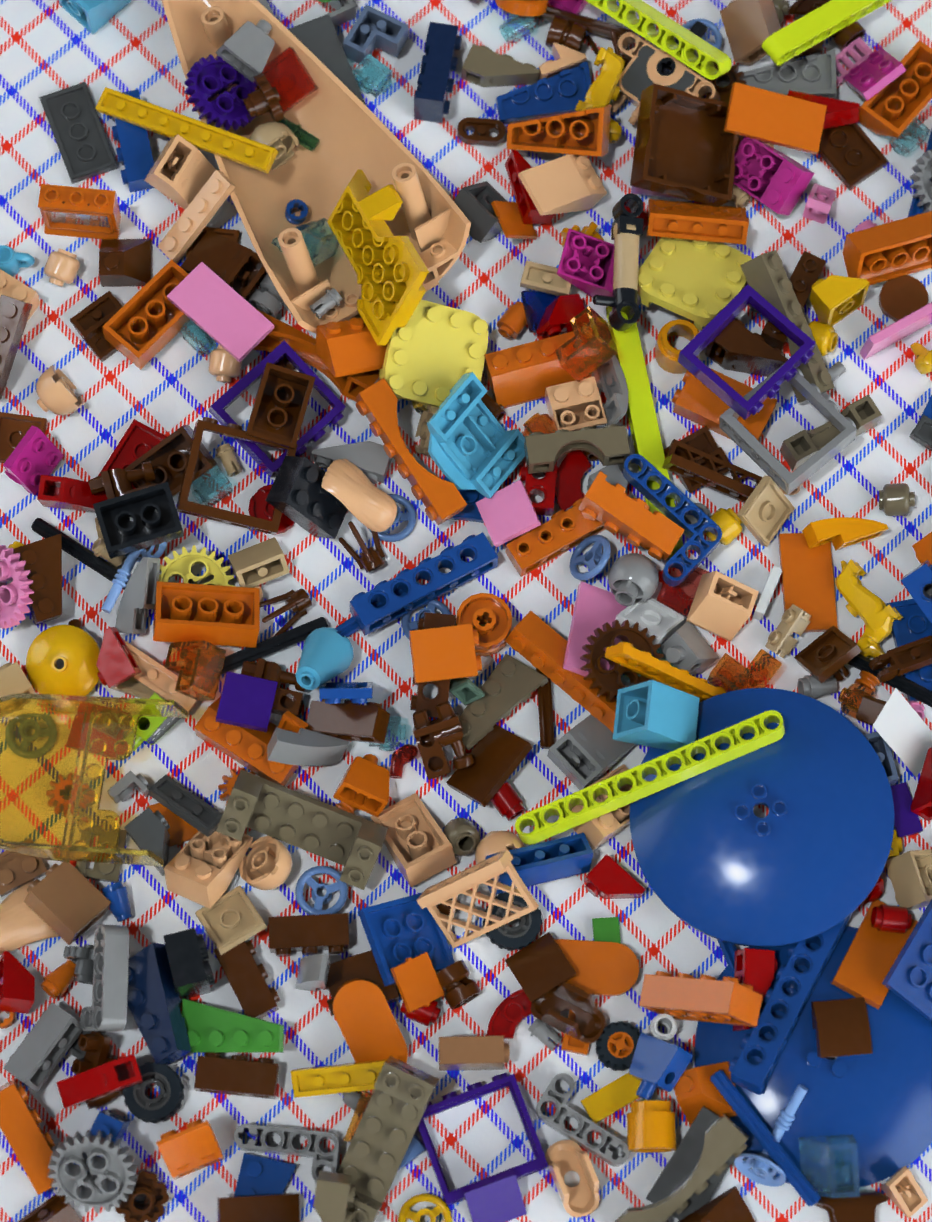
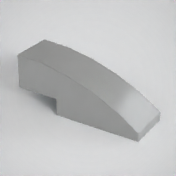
M143 557L133 571L122 595L116 617L115 627L119 633H146L147 609L154 610L156 582L159 581L161 558Z
M276 727L267 745L268 760L283 764L328 766L340 762L349 745V741L300 728L298 733Z
M328 954L309 955L300 960L295 989L316 992L317 988L326 990L330 967Z

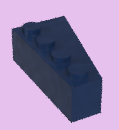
M436 22L429 23L424 49L425 55L422 57L417 91H415L414 119L443 124L444 115H449L451 101L447 100L448 93H453L454 79H451L452 71H457L458 57H455V51L460 50L462 36L458 35V26Z
M151 943L129 958L127 1005L155 1063L171 1065L192 1050L184 1017H181L179 1003L181 1002L178 993L175 991L165 944Z

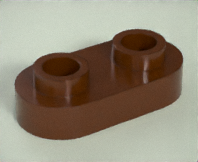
M467 117L459 122L457 135L462 142L467 144L496 146L504 141L506 127L501 121L496 119ZM470 130L473 134L467 135L465 132ZM495 132L498 135L496 137H492L489 134Z

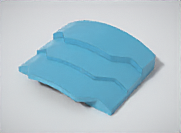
M470 372L464 374L450 390L448 397L427 422L430 432L428 453L450 482L454 483L458 490H477L486 498H491L525 457V437L519 429L506 431L481 400L487 393V389L475 374Z

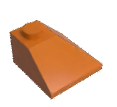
M729 1061L685 1070L674 1087L676 1099L690 1126L703 1106L720 1117L724 1113L729 1118L738 1116L710 1080L714 1073L718 1070H723L731 1081V1072L728 1071Z

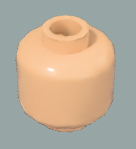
M58 248L57 252H51L44 268V273L50 277L49 282L63 287L64 283L72 284L80 267V263L76 259L77 255Z
M220 345L217 346V349L211 351L208 370L211 375L216 376V381L231 382V378L240 376L242 361L238 362Z

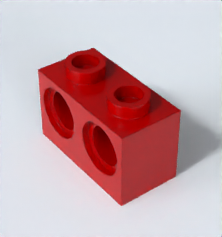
M557 462L553 471L542 472L545 475L542 479H536L532 474H528L527 464L526 466H521L520 480L525 482V489L529 498L533 495H539L543 498V501L540 503L532 502L537 515L552 516L554 511Z

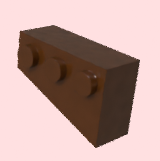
M58 534L13 549V554L20 553L19 561H26L24 570L31 571L27 578L33 580L29 588L34 593L29 594L33 604H28L35 626L60 618L62 615V535Z

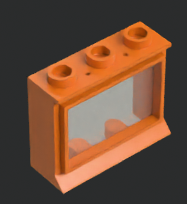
M41 184L38 208H40L44 221L45 234L92 239H118L121 212L116 191Z

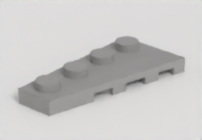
M835 49L828 50L827 53L820 55H808L804 59L796 61L788 60L779 66H765L743 72L744 78L742 80H746L747 85L784 95H788L789 90L828 98L837 96Z

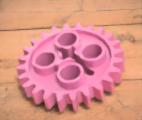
M0 545V628L2 629L19 625L20 621L26 619L24 614L30 613L27 605L33 604L29 594L34 593L29 588L33 580L27 578L31 571L24 570L26 561H19L20 553L13 554V548H6V545Z

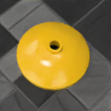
M72 625L50 627L41 632L29 647L26 657V670L29 680L41 695L57 702L79 700L81 697L88 695L100 680L97 675L99 670L96 666L100 647L88 632ZM59 659L64 661V666L61 669L56 665Z

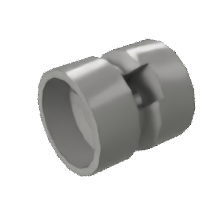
M266 273L259 283L261 289H256L248 302L254 308L276 318L282 309L281 302L283 300Z

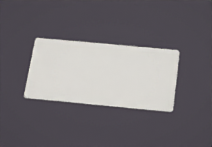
M895 688L874 722L873 727L913 775L917 777L924 765L928 749L932 747V731L898 689Z

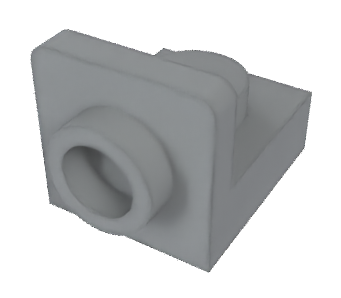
M130 770L107 792L109 797L117 804L119 801L124 802L133 795L135 787L145 797H148L149 791L147 787L149 783L140 773L136 776Z

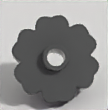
M85 944L84 947L65 946L63 957L76 961L74 975H76L75 981L93 985L94 945Z

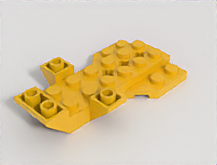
M358 169L345 188L327 223L357 274V284H361V299H357V310L377 345L386 346L396 327L405 328L424 296L426 289L422 283L429 271L409 237L393 236L385 220L393 221L403 203L394 186L388 184L369 195L368 193L372 185L363 170Z

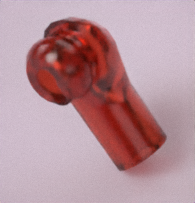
M406 744L393 752L391 756L390 778H402L403 766L418 755V749L415 745Z

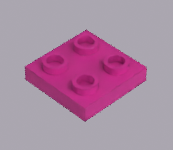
M883 48L872 52L861 64L853 67L843 79L848 86L868 101L904 73L906 69L900 61Z
M32 425L3 466L6 469L5 474L10 479L22 485L28 493L36 495L39 490L41 475L50 476L64 455L38 427Z

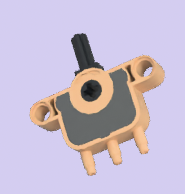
M696 21L689 31L702 38L708 28L702 22ZM626 32L620 36L618 47L623 56L630 62L622 71L618 81L621 91L616 101L612 102L611 111L615 113L627 99L637 106L628 120L630 124L635 125L638 121L641 91L652 84L685 91L699 98H702L707 92H712L709 98L720 100L719 93L711 82L692 71L690 67L670 54L656 48L635 33ZM630 44H636L633 49L626 50L627 46H629Z

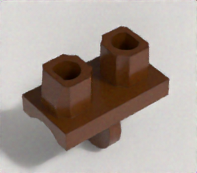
M91 1031V1034H81L78 1045L79 1049L86 1051L84 1059H75L73 1061L71 1071L77 1075L117 1060L118 1057L111 1054L113 1045H110L112 1038L99 1031Z

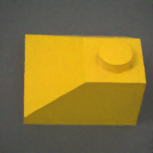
M830 275L826 279L821 278L817 280L811 287L809 300L819 322L834 326L864 305L869 282L867 279Z

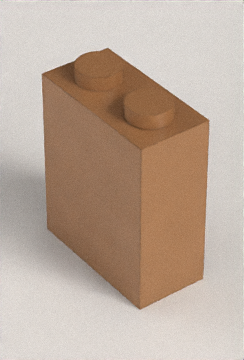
M733 0L720 11L734 62L751 66L767 55L761 48L762 43L770 35L781 29L773 0Z
M66 859L59 866L56 863L52 865L45 873L46 877L41 881L36 879L27 888L29 893L24 902L68 945H71L106 914L111 902Z
M504 1036L439 1037V1071L503 1070L504 1063H508L510 1058L509 1043H504Z

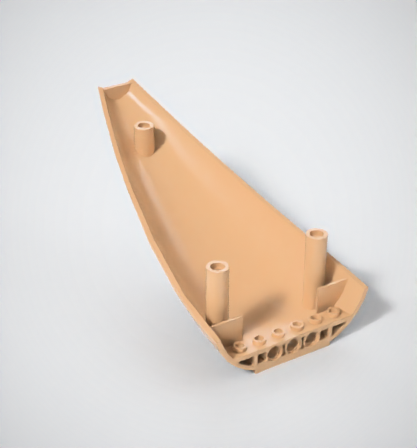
M161 0L186 79L188 78L186 74L195 62H198L202 57L206 59L210 54L215 59L217 57L216 51L247 21L252 22L256 26L260 20H265L272 26L268 36L274 40L275 45L262 73L271 87L275 86L281 98L278 102L284 113V119L278 122L286 125L298 138V147L295 145L292 149L295 154L284 165L277 169H270L268 174L214 154L220 171L236 186L230 194L231 199L260 261L296 322L304 329L316 333L318 325L350 320L351 318H362L357 310V299H361V284H357V274L327 223L345 188L358 169L363 170L372 185L368 193L369 195L388 184L394 186L403 203L393 221L385 220L393 236L409 237L427 267L429 273L422 283L426 292L439 285L438 281L450 270L463 251L469 236L471 222L417 158L374 113L259 1ZM237 84L230 86L226 91L229 92ZM217 93L214 98H212L211 100L209 99L208 101H213L220 94ZM267 112L259 117L255 115V118L244 128L240 126L235 131L231 127L228 131L250 139L258 125L275 121L270 113ZM206 117L200 119L201 122L207 123ZM294 199L303 201L308 207L307 217L301 224H292L285 217L286 206ZM293 208L291 214L295 213V216H300L301 210L298 211V208ZM334 288L343 300L340 301L339 306L335 305L322 318L318 319L316 313L314 314L309 306L323 297L327 289L331 290Z

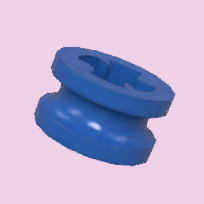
M299 199L290 201L285 210L287 221L292 224L303 223L307 217L308 207ZM293 208H298V211L301 210L300 216H295V213L291 214Z

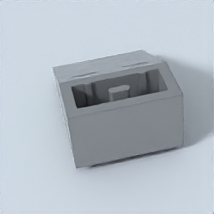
M590 714L549 748L547 756L579 790H582L596 782L637 744L614 740L611 730Z

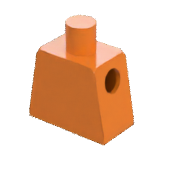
M366 754L363 758L360 756L355 757L339 783L333 798L378 817L389 802L390 772L388 769L377 765L378 758L375 755Z

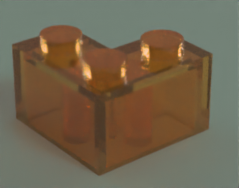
M590 306L570 320L575 336L555 350L560 366L577 382L589 376L594 370L618 353L607 322Z
M204 640L170 643L164 667L179 674L175 691L197 701L215 700L226 650Z
M762 648L747 668L725 653L710 672L707 681L715 687L724 688L725 692L747 688H766L779 672L782 663Z

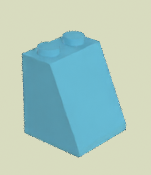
M132 0L58 1L63 9L94 35Z
M655 680L618 689L613 739L674 751L695 742L699 714V697Z

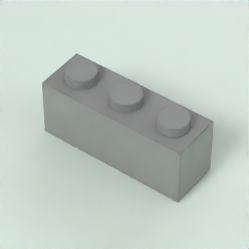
M51 1002L31 1031L27 1033L14 1054L10 1056L3 1069L37 1093L83 1031L80 1022Z

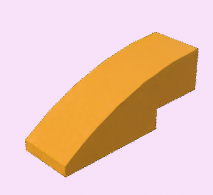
M839 517L811 522L802 532L810 549L832 542L835 551L879 537L888 527L887 524L874 520Z

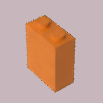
M472 624L409 631L415 684L478 676V671L482 670L481 656L475 653V645L479 644L478 630L473 629Z

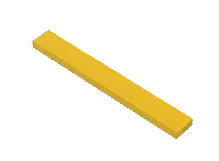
M107 87L104 88L95 107L100 113L171 139L178 134L198 149L267 174L278 154L276 148Z

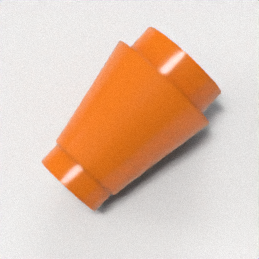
M67 960L43 977L44 981L40 986L51 998L56 999L58 996H63L76 976L74 975L75 963Z

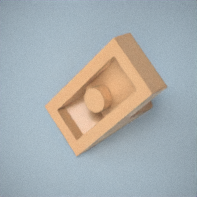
M553 43L552 55L555 61L548 60L539 66V80L557 75L565 69L579 66L580 63L587 60L586 55L561 44Z

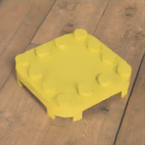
M661 237L639 268L638 295L641 298V303L646 307L654 303L694 321L695 327L698 330H702L748 284L740 265L752 260V258L721 242Z
M421 300L405 328L396 327L389 339L383 368L379 369V379L384 378L398 400L404 399L439 407L450 394L452 387L464 374L473 372L481 382L485 362L484 354H486L488 347L487 322L471 312Z

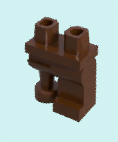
M151 461L143 462L140 469L125 471L115 468L100 472L101 476L88 481L92 495L105 491L107 500L157 485L156 483L136 489L132 488L131 483L145 478L146 482L156 480Z
M258 658V662L244 661L241 674L278 682L271 713L283 716L286 711H290L300 718L304 704L303 693L280 688L281 683L295 685L297 691L305 692L306 689L298 684L296 674L281 670L277 663L269 662L265 659Z
M449 701L436 705L439 718L430 721L426 709L413 713V733L428 780L451 773V765L444 746L451 745L456 755L452 760L456 770L475 763L472 754L465 751L462 739L464 730L458 712H454Z

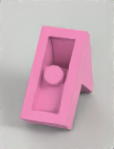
M814 183L805 205L803 217L825 224L837 191Z

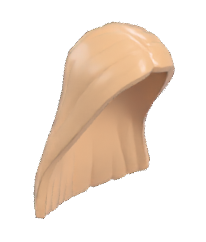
M338 459L330 464L322 479L321 487L334 495L371 531L383 532L389 529L397 516L395 500L377 488L364 472L349 460Z
M33 881L19 887L0 903V955L3 951L11 952L42 939L59 937L24 902L29 893L27 888Z

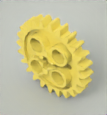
M193 545L189 553L185 547H182L181 555L173 550L174 558L171 560L165 556L164 560L167 565H160L162 573L159 574V581L169 582L173 576H179L183 579V583L193 581L194 584H198L208 576L213 575L214 579L205 582L204 585L233 586L228 584V582L232 581L234 576L226 575L230 570V566L222 567L224 558L222 557L216 561L214 559L215 551L209 556L206 555V547H203L200 553L197 552L195 545ZM195 564L205 566L206 572L202 576L192 574L191 569Z

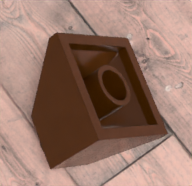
M102 239L99 250V278L101 286H145L151 280L152 240Z

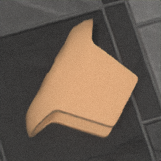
M573 1140L557 1141L546 1150L545 1154L551 1176L566 1212L572 1217L587 1216L599 1207V1180L588 1153L583 1151L578 1143ZM569 1171H574L579 1175L580 1181L575 1187H569L564 1182V1176Z

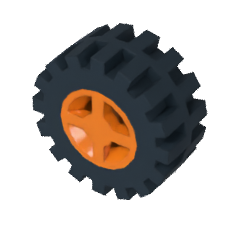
M623 1021L612 1022L605 1026L603 1033L596 1040V1054L599 1061L606 1068H611L613 1071H626L630 1069L640 1036L639 1030L633 1027L632 1024L623 1023Z

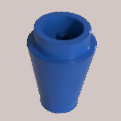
M121 881L101 889L104 896L111 902L109 909L117 919V922L132 917L126 886L123 887Z

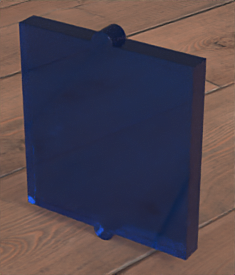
M522 291L521 297L529 332L536 333L546 308L557 299V295L541 291Z

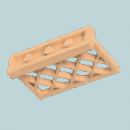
M508 849L425 889L416 900L422 909L427 907L453 949L538 908L535 899L511 863L513 856ZM507 872L512 880V885L508 886L499 883L500 874ZM479 885L491 886V896L479 893ZM497 889L510 893L508 903L495 898ZM464 894L472 897L470 906L457 902L458 895ZM514 895L524 898L528 906L522 908L513 905ZM476 899L489 903L487 912L474 908ZM441 903L450 906V915L447 916L440 913L436 905ZM493 905L506 909L505 917L501 918L493 915ZM455 909L468 913L467 922L454 918ZM473 915L486 919L484 927L471 924ZM452 924L464 928V936L457 939L451 930Z

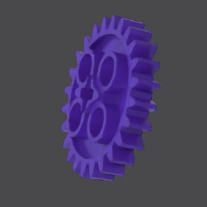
M210 54L206 59L202 57L198 62L194 63L186 74L188 78L184 84L188 87L184 93L191 95L187 103H194L195 106L192 111L199 110V119L206 117L207 124L214 122L215 127L220 128L223 125L226 131L231 127L237 131L240 126L244 128L255 118V116L250 117L242 100L247 97V94L255 91V82H251L218 55L214 59ZM237 84L229 92L226 91L230 86ZM217 93L220 94L213 101H208L209 99L211 100L212 98H214Z

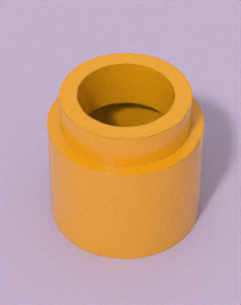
M679 319L670 321L661 328L657 337L654 354L658 365L663 370L673 374H682L687 371L678 362L681 350L673 348L668 343L667 338L681 336L691 341L700 332L694 324L687 320Z
M647 1100L631 1102V1112L627 1113V1141L630 1152L660 1153L676 1150L675 1112H671L670 1101Z

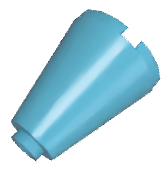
M321 627L315 629L306 638L296 672V680L302 688L314 690L349 668L354 658L353 647L346 636L342 637L336 633L338 630Z

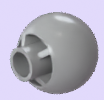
M629 553L619 557L612 564L608 574V584L619 604L631 606L636 600L637 603H642L653 596L659 584V573L655 564L648 557L638 553Z

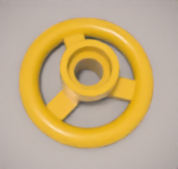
M423 1193L409 1198L403 1204L399 1212L398 1222H406V1218L414 1222H420L422 1216H428L430 1222H436V1217L443 1213L444 1222H452V1215L449 1207L446 1206V1203L441 1198L433 1194ZM419 1202H431L436 1205L432 1210L421 1209L417 1213L410 1210L411 1207Z

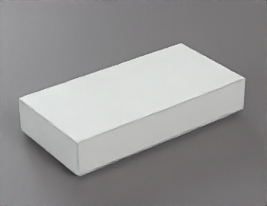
M773 566L752 618L759 621L763 619L781 576V568Z

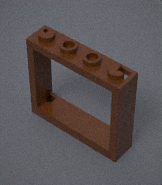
M203 417V420L198 419L195 423L178 496L177 512L271 535L277 534L282 512L275 507L271 521L188 501L203 431L287 451L286 456H295L298 444H296L295 449H291L246 435V431L242 430L243 427L237 424L228 423L227 426L217 424L218 420Z

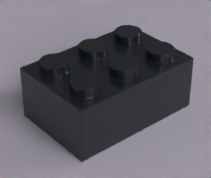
M285 456L265 500L311 535L321 538L335 539L348 511L334 495L321 487L325 471L307 457Z
M168 482L93 504L110 559L184 537Z
M195 928L163 935L175 989L180 999L212 993L210 985H214L215 980L209 960H205L209 959L203 935H197Z

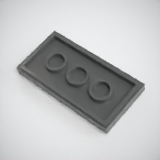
M329 14L288 29L350 91L366 104Z
M86 82L39 97L72 184L118 169Z
M704 1106L701 1108L647 1194L646 1199L648 1201L657 1203L670 1196L686 1182L700 1159L704 1146L705 1132L720 1116ZM732 1155L726 1161L728 1164L727 1168L719 1176L713 1174L706 1181L709 1184L707 1188L698 1196L694 1193L687 1199L690 1204L679 1215L674 1212L672 1216L680 1221L707 1204L736 1157Z

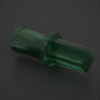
M285 117L278 121L293 131L300 145L310 151L316 149L319 139L302 129V125H296Z

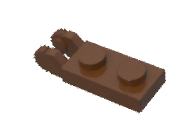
M930 635L888 650L887 653L872 659L869 666L872 670L884 668L877 675L880 682L889 681L896 675L900 676L932 664V636ZM890 663L891 666L885 669L884 667Z

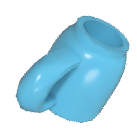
M0 246V269L12 277L18 273L20 268L30 267L35 262L34 257L28 253H16L9 246Z

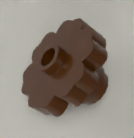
M263 73L254 76L257 90L247 94V97L242 99L250 117L255 115L259 117L269 112L275 122L284 119V113L278 102L281 98L275 86L271 87Z
M141 1169L137 1173L138 1178L133 1193L129 1194L126 1202L121 1201L119 1208L115 1207V1211L118 1214H124L125 1222H145V1220L156 1222L158 1217L165 1213L163 1204L169 1200L167 1186L164 1182H158L157 1174ZM139 1194L146 1195L143 1201H137L135 1197Z

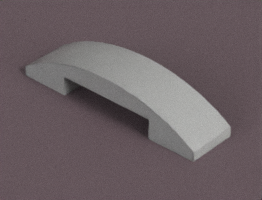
M594 332L585 342L590 367L597 369L607 402L603 405L607 425L617 424L626 414L628 408L627 383L622 367L613 350L599 332Z

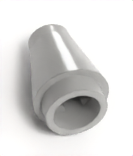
M805 675L803 678L798 679V693L814 699L836 693L837 681L835 678L829 677L821 684L813 676Z

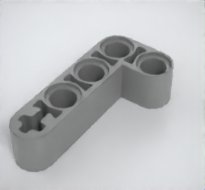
M100 924L96 928L94 936L92 1006L84 1007L81 1011L80 1026L83 1031L116 1032L123 1031L126 1026L129 967V930L127 926Z
M566 1073L557 1074L538 1101L536 1106L537 1118L569 1140L578 1143L580 1147L613 1167L623 1165L630 1155L628 1145L567 1106L566 1103L574 1091L575 1082ZM559 1080L566 1081L569 1084V1091L567 1093H559L555 1089V1083ZM544 1103L552 1104L555 1107V1114L552 1116L543 1115L541 1106ZM568 1117L575 1118L578 1122V1128L574 1131L567 1130L564 1127V1120ZM590 1132L598 1133L601 1137V1143L597 1146L590 1145L587 1141V1134ZM607 1139L611 1141L608 1147L613 1150L617 1147L622 1149L620 1154L624 1156L623 1158L613 1159V1152L607 1148L604 1153L600 1151Z
M242 1124L234 1132V1141L237 1147L244 1151L313 1158L311 1173L315 1183L317 1182V1169L321 1166H327L333 1173H337L339 1142L333 1133L254 1124ZM245 1131H249L252 1137H259L258 1132L261 1131L262 1146H257L258 1141L253 1139L248 1140V1143L244 1144L239 1136L244 1135ZM271 1133H276L281 1137V1141L276 1147H269L266 1144V1138ZM298 1136H303L308 1140L307 1146L302 1150H297L292 1145L293 1140ZM331 1139L335 1144L334 1149L328 1153L322 1152L319 1148L322 1140Z

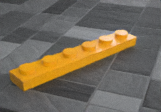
M619 642L617 645L606 647L605 658L651 680L699 697V702L726 693L724 688L708 684L707 680L696 678L690 675L687 670L677 669L671 666L670 662L653 657L650 652L640 651L634 648L631 643Z

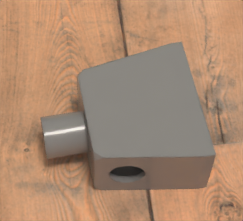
M260 20L256 26L252 22L247 21L216 51V54L253 82V77L262 73L275 45L274 40L268 36L272 26L265 20Z
M689 622L682 625L660 647L668 662L672 663L677 669L687 670L690 675L702 674L719 659V656L693 624Z

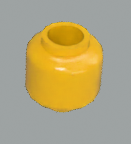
M818 321L810 322L808 326L811 328L812 335L822 356L833 352L838 341V334L835 333L834 327Z
M719 508L710 516L721 528V544L729 545L742 532L741 524L743 522L731 508L727 510ZM707 532L705 534L711 541L716 540L713 533Z

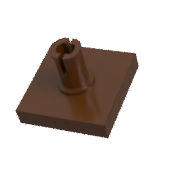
M833 625L794 658L801 667L822 684L832 675L836 681L844 679L841 673L847 677L849 671L844 665L857 656L861 649L854 641Z

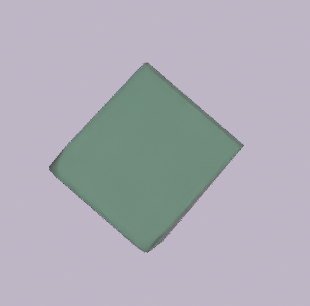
M469 678L451 679L449 691L465 706L485 696V693Z

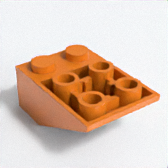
M202 1119L194 1120L186 1124L187 1129L181 1132H176V1129L160 1135L162 1140L156 1142L174 1180L224 1160L221 1148L208 1120L202 1122Z

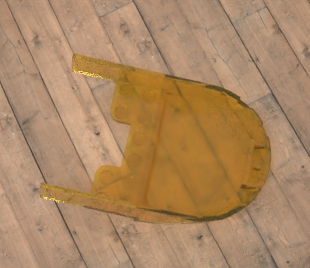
M29 693L0 697V849L31 857L68 863L70 861L163 866L164 860L149 850L117 848L121 828L120 816L111 810H99L107 760H125L132 754L139 718L142 716L187 718L188 712L176 701L162 699Z

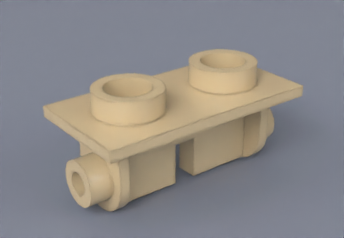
M792 604L783 613L782 621L776 630L770 633L765 647L782 658L785 655H789L798 641L791 636L792 633L795 632L801 636L811 622L809 621L811 615Z

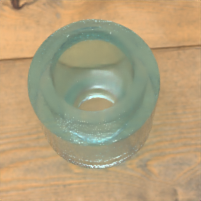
M513 15L503 21V24L499 26V30L507 43L512 41L515 43L535 32L534 26H536V21L531 16Z
M192 320L187 321L181 328L180 332L183 335V339L198 355H208L216 348V341Z

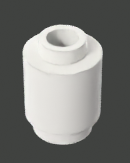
M668 1014L655 1016L649 1025V1035L666 1042L671 1041L677 1032L675 1019ZM657 1027H665L666 1034L660 1033Z

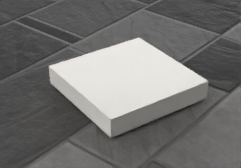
M649 598L642 603H637V600L634 601L631 606H627L616 615L615 620L619 621L620 626L623 621L628 620L629 627L637 622L639 623V631L648 628L646 636L655 635L656 637L652 644L656 645L661 644L684 625L686 617L659 601Z

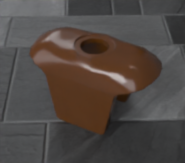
M564 981L558 988L533 1004L531 1003V1012L534 1017L580 1041L593 1043L603 1033L605 1018L602 1012L595 1007L592 996ZM564 1010L573 1011L576 1016L575 1021L560 1015L561 1012Z
M880 1192L820 1195L821 1199L814 1206L825 1209L830 1222H875L876 1206L890 1199Z

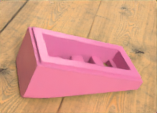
M860 37L836 55V70L841 74L840 77L836 75L837 87L845 82L843 77L853 67L861 64L873 52ZM848 56H851L856 63L854 64ZM841 61H842L843 64L848 68L847 71H846V70L844 69V67L840 64Z

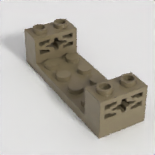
M241 769L216 832L241 841L246 827L343 865L344 868L339 881L364 890L382 849L388 828Z
M392 1056L385 1061L374 1085L375 1090L337 1171L339 1174L352 1175L351 1185L356 1186L354 1202H348L347 1211L352 1212L351 1222H375L439 1081L438 1078Z

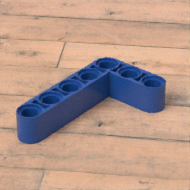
M632 454L624 462L622 471L624 478L667 518L685 529L684 533L690 538L667 561L662 573L663 581L667 585L679 586L716 549L722 537L721 528L643 456ZM630 464H637L640 466L641 471L633 473L628 469V466ZM656 481L660 488L651 490L647 486V482ZM674 498L677 500L678 506L670 507L666 504L665 500ZM686 515H693L697 519V523L688 524L684 517ZM711 532L715 535L716 540L707 541L704 539L703 534ZM687 550H694L698 553L699 557L694 560L689 559L685 552ZM673 567L679 569L681 576L676 578L670 576L668 569Z

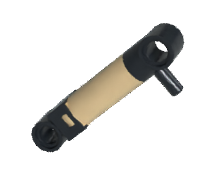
M633 193L624 195L612 210V215L615 219L611 227V240H614L613 297L594 295L593 297L594 305L612 307V311L609 313V323L618 331L629 329L637 322L641 314L640 308L637 305L639 238L643 236V218L637 217L643 212L644 205L641 198ZM624 206L629 207L630 210H631V213L628 212V211H626V209H625ZM621 312L628 316V320L622 317Z

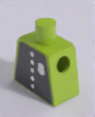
M154 693L129 720L128 725L133 731L123 741L133 751L144 741L153 745L182 716L157 693ZM150 723L149 728L145 730L146 725Z

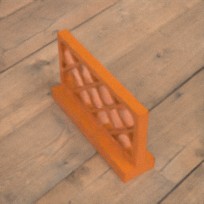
M648 199L647 236L746 245L749 218L746 216L745 207L723 205L715 207L701 203Z

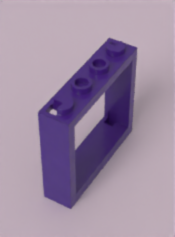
M747 284L680 351L678 362L746 420L751 414L754 416L761 411L764 406L762 403L768 397L772 399L781 389L780 385L785 380L789 382L798 372L796 368L801 363L806 365L809 362V359L815 354L813 349L816 342ZM750 304L800 348L746 401L699 360L697 356Z
M283 341L210 406L209 412L223 426H227L228 423L237 424L225 410L262 377L267 362L276 365L286 357L300 373L316 377L313 387L333 408L297 440L296 444L298 445L295 456L301 457L308 450L306 445L311 440L316 443L325 435L326 432L323 429L330 423L335 426L344 417L342 412L346 406L297 353ZM234 438L269 477L275 473L278 474L287 451L272 462L256 443Z
M507 1073L498 1074L492 1077L493 1082L482 1085V1082H477L467 1086V1092L457 1095L456 1091L441 1096L442 1101L435 1104L429 1101L418 1125V1131L426 1148L446 1206L465 1200L462 1187L450 1191L424 1119L508 1088L535 1157L534 1160L513 1167L517 1180L548 1168L549 1165L514 1074L509 1076Z

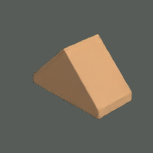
M906 1166L900 1168L880 1186V1189L907 1218H911L928 1201Z

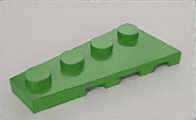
M182 999V1017L185 1020L192 1050L189 1053H283L284 1025L189 999Z

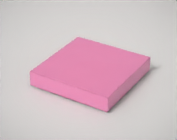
M521 480L495 492L491 498L485 497L475 502L496 548L541 525Z

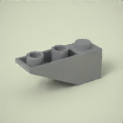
M371 441L314 449L311 452L312 462H315L318 467L327 469L334 460H349L362 470L373 484L377 482L384 484L392 458L386 454L383 445Z

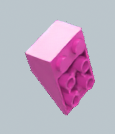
M748 137L743 138L734 154L735 173L733 184L777 214L790 216L815 173L766 143Z
M569 228L557 275L592 298L594 295L613 297L614 244Z

